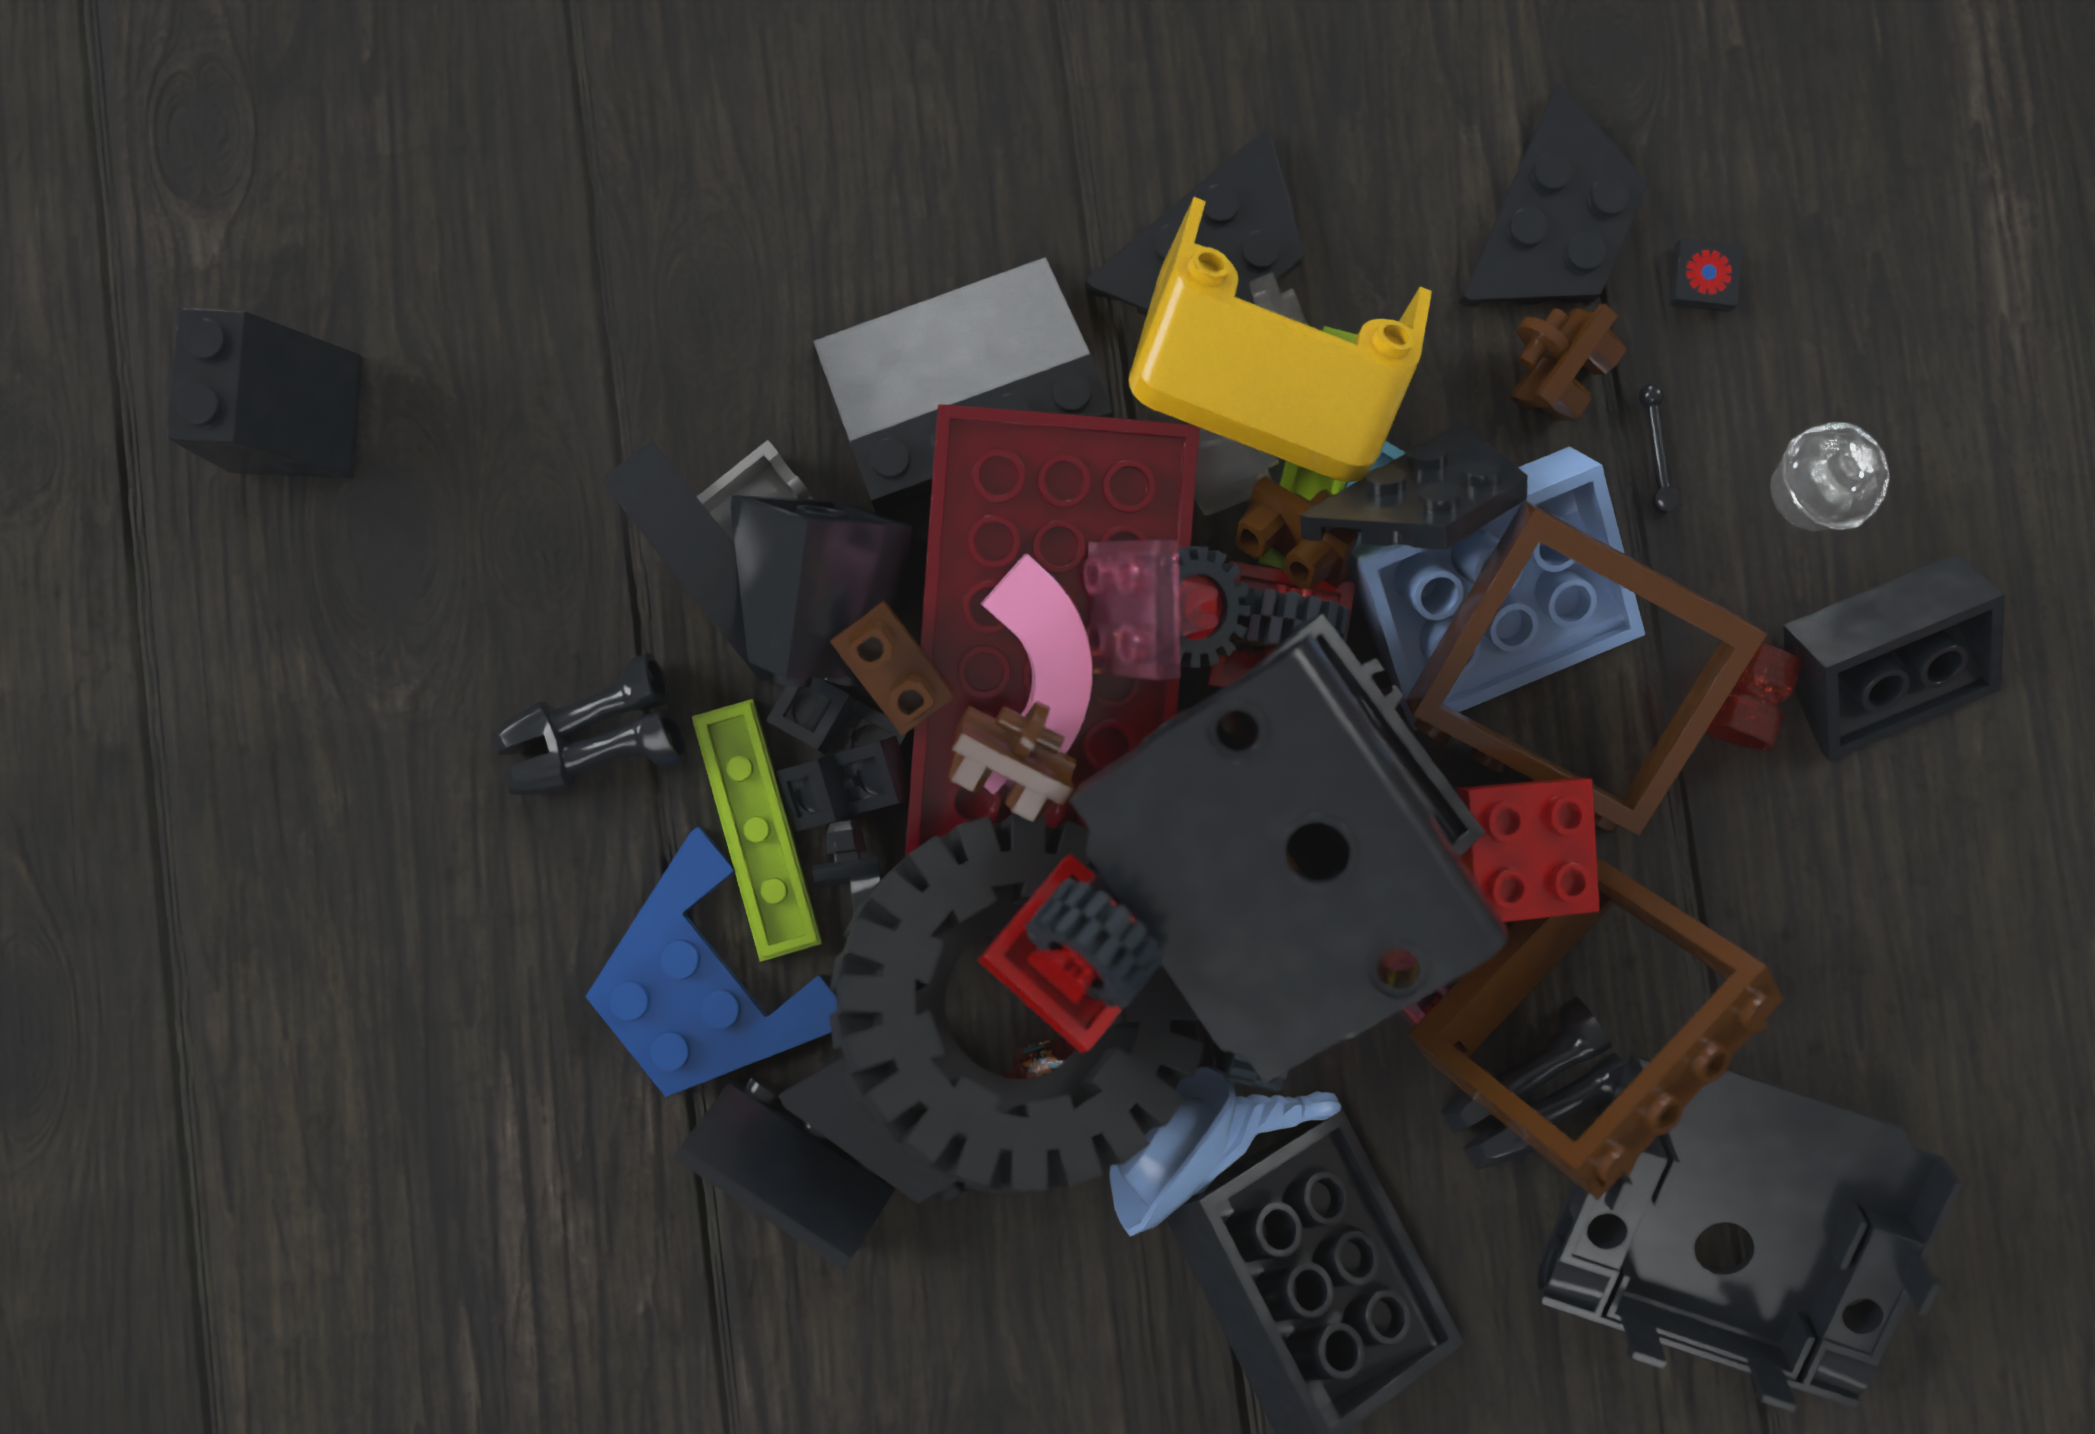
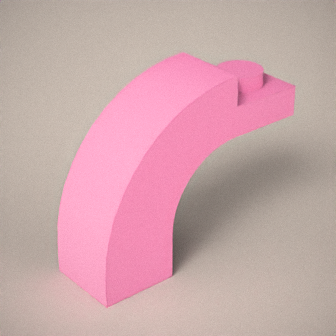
M1024 554L981 604L1018 637L1029 657L1032 671V686L1029 700L1021 715L1026 716L1036 701L1049 706L1050 711L1044 726L1065 737L1059 750L1065 754L1081 728L1090 701L1092 687L1090 646L1080 615L1069 596L1047 571L1028 554ZM992 771L984 787L994 795L1003 784L1010 788L1014 781Z

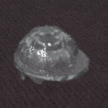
M1826 423L1812 427L1791 440L1771 477L1770 488L1777 510L1795 527L1807 529L1811 532L1829 529L1844 530L1861 525L1875 513L1885 497L1890 476L1886 457L1878 443L1866 431L1849 423Z

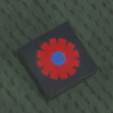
M1680 239L1674 245L1669 305L1731 312L1738 305L1743 246Z

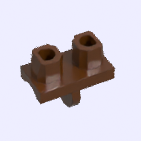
M1606 304L1598 305L1594 312L1575 308L1568 315L1562 310L1554 308L1545 321L1536 317L1524 318L1517 328V334L1526 345V348L1519 356L1518 361L1529 370L1509 398L1522 409L1542 408L1560 421L1576 420L1590 403L1592 395L1574 378L1581 367L1584 365L1594 375L1607 374L1611 369L1615 368L1627 351L1623 343L1610 329L1618 315Z
M1264 475L1253 485L1248 510L1238 523L1235 545L1253 558L1264 556L1271 548L1285 555L1283 571L1288 580L1301 589L1311 590L1322 581L1337 588L1348 576V560L1358 541L1359 534L1349 528H1333L1325 533L1322 541H1309L1301 538L1300 514L1334 494L1324 489L1309 501L1297 492L1292 493Z
M885 600L830 640L831 644L901 736L955 698L953 690Z
M1039 701L1032 705L1026 716L1003 706L997 719L968 706L960 720L953 746L955 755L949 779L970 791L980 792L992 771L1013 780L1014 782L1007 792L1005 804L1012 812L1034 822L1039 819L1053 801L1064 805L1073 790L1074 784L1070 781L1077 760L1059 751L1065 737L1044 726L1050 707Z

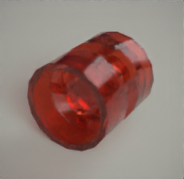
M1761 643L1705 734L1745 748L1762 751L1773 750L1785 718L1784 712L1776 705V702L1786 701L1787 696H1791L1794 692L1803 667L1802 662L1784 650Z

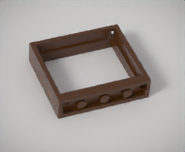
M1525 500L1517 510L1405 701L1412 715L1417 718L1414 723L1417 729L1444 744L1448 743L1451 736L1473 747L1470 756L1493 771L1503 774L1509 766L1528 776L1529 778L1526 782L1579 777L1443 704L1539 542L1719 638L1722 641L1623 798L1620 799L1592 784L1595 824L1612 833H1615L1620 825L1640 836L1767 636V633L1741 616Z
M1597 857L1600 912L1515 921L1507 930L1508 938L1505 945L1491 958L1468 971L1408 1035L1433 1067L1595 1199L1599 1200L1622 1174L1627 1177L1630 1175L1635 1167L1637 1158L1658 1135L1665 1134L1676 1126L1682 1117L1684 1107L1706 1084L1715 1082L1724 1074L1730 1064L1732 1055L1753 1033H1758L1768 1026L1766 1019L1784 999L1767 965ZM1615 904L1728 980L1589 1129L1574 1142L1468 1057L1608 909Z

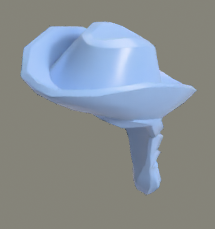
M1212 1065L1198 1066L1195 1076L1180 1080L1176 1091L1185 1098L1167 1126L1152 1128L1146 1135L1150 1142L1149 1145L1126 1163L1110 1166L1109 1178L1114 1208L1123 1228L1131 1237L1158 1226L1193 1195L1203 1193L1218 1174L1246 1152L1258 1133L1291 1128L1305 1121L1326 1120L1338 1113L1341 1109V1104L1338 1102L1334 1093L1316 1091L1310 1095L1297 1096L1295 1098L1280 1095L1268 1098L1265 1095L1251 1094L1246 1098L1243 1096L1236 1097L1233 1082L1224 1079L1225 1073Z

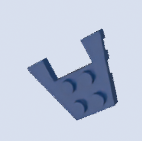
M699 826L689 833L585 996L665 1097L831 1033L829 1015L837 1010V993L830 992V984L820 974L768 1016L690 920L687 912L735 874L731 862L705 830Z

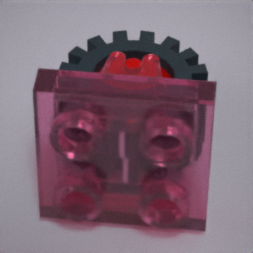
M1178 540L1088 542L1089 557L1084 566V584L1090 599V624L1087 627L1086 634L1091 651L1092 674L1154 680L1179 679L1180 666L1200 668V665L1212 666L1220 662L1218 656H1229L1236 649L1228 640L1229 638L1243 639L1247 628L1238 625L1237 620L1238 617H1250L1251 605H1239V596L1250 593L1247 583L1233 582V579L1242 572L1235 563H1224L1227 555L1220 551H1208L1209 547H1178Z

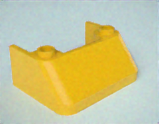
M1194 197L1158 276L1129 375V386L1132 393L1141 403L1153 410L1335 480L1356 482L1363 479L1380 455L1420 360L1432 291L1419 287L1399 321L1373 319L1366 322L1359 331L1355 343L1234 297L1238 284V274L1227 257L1216 249L1194 243L1206 201Z

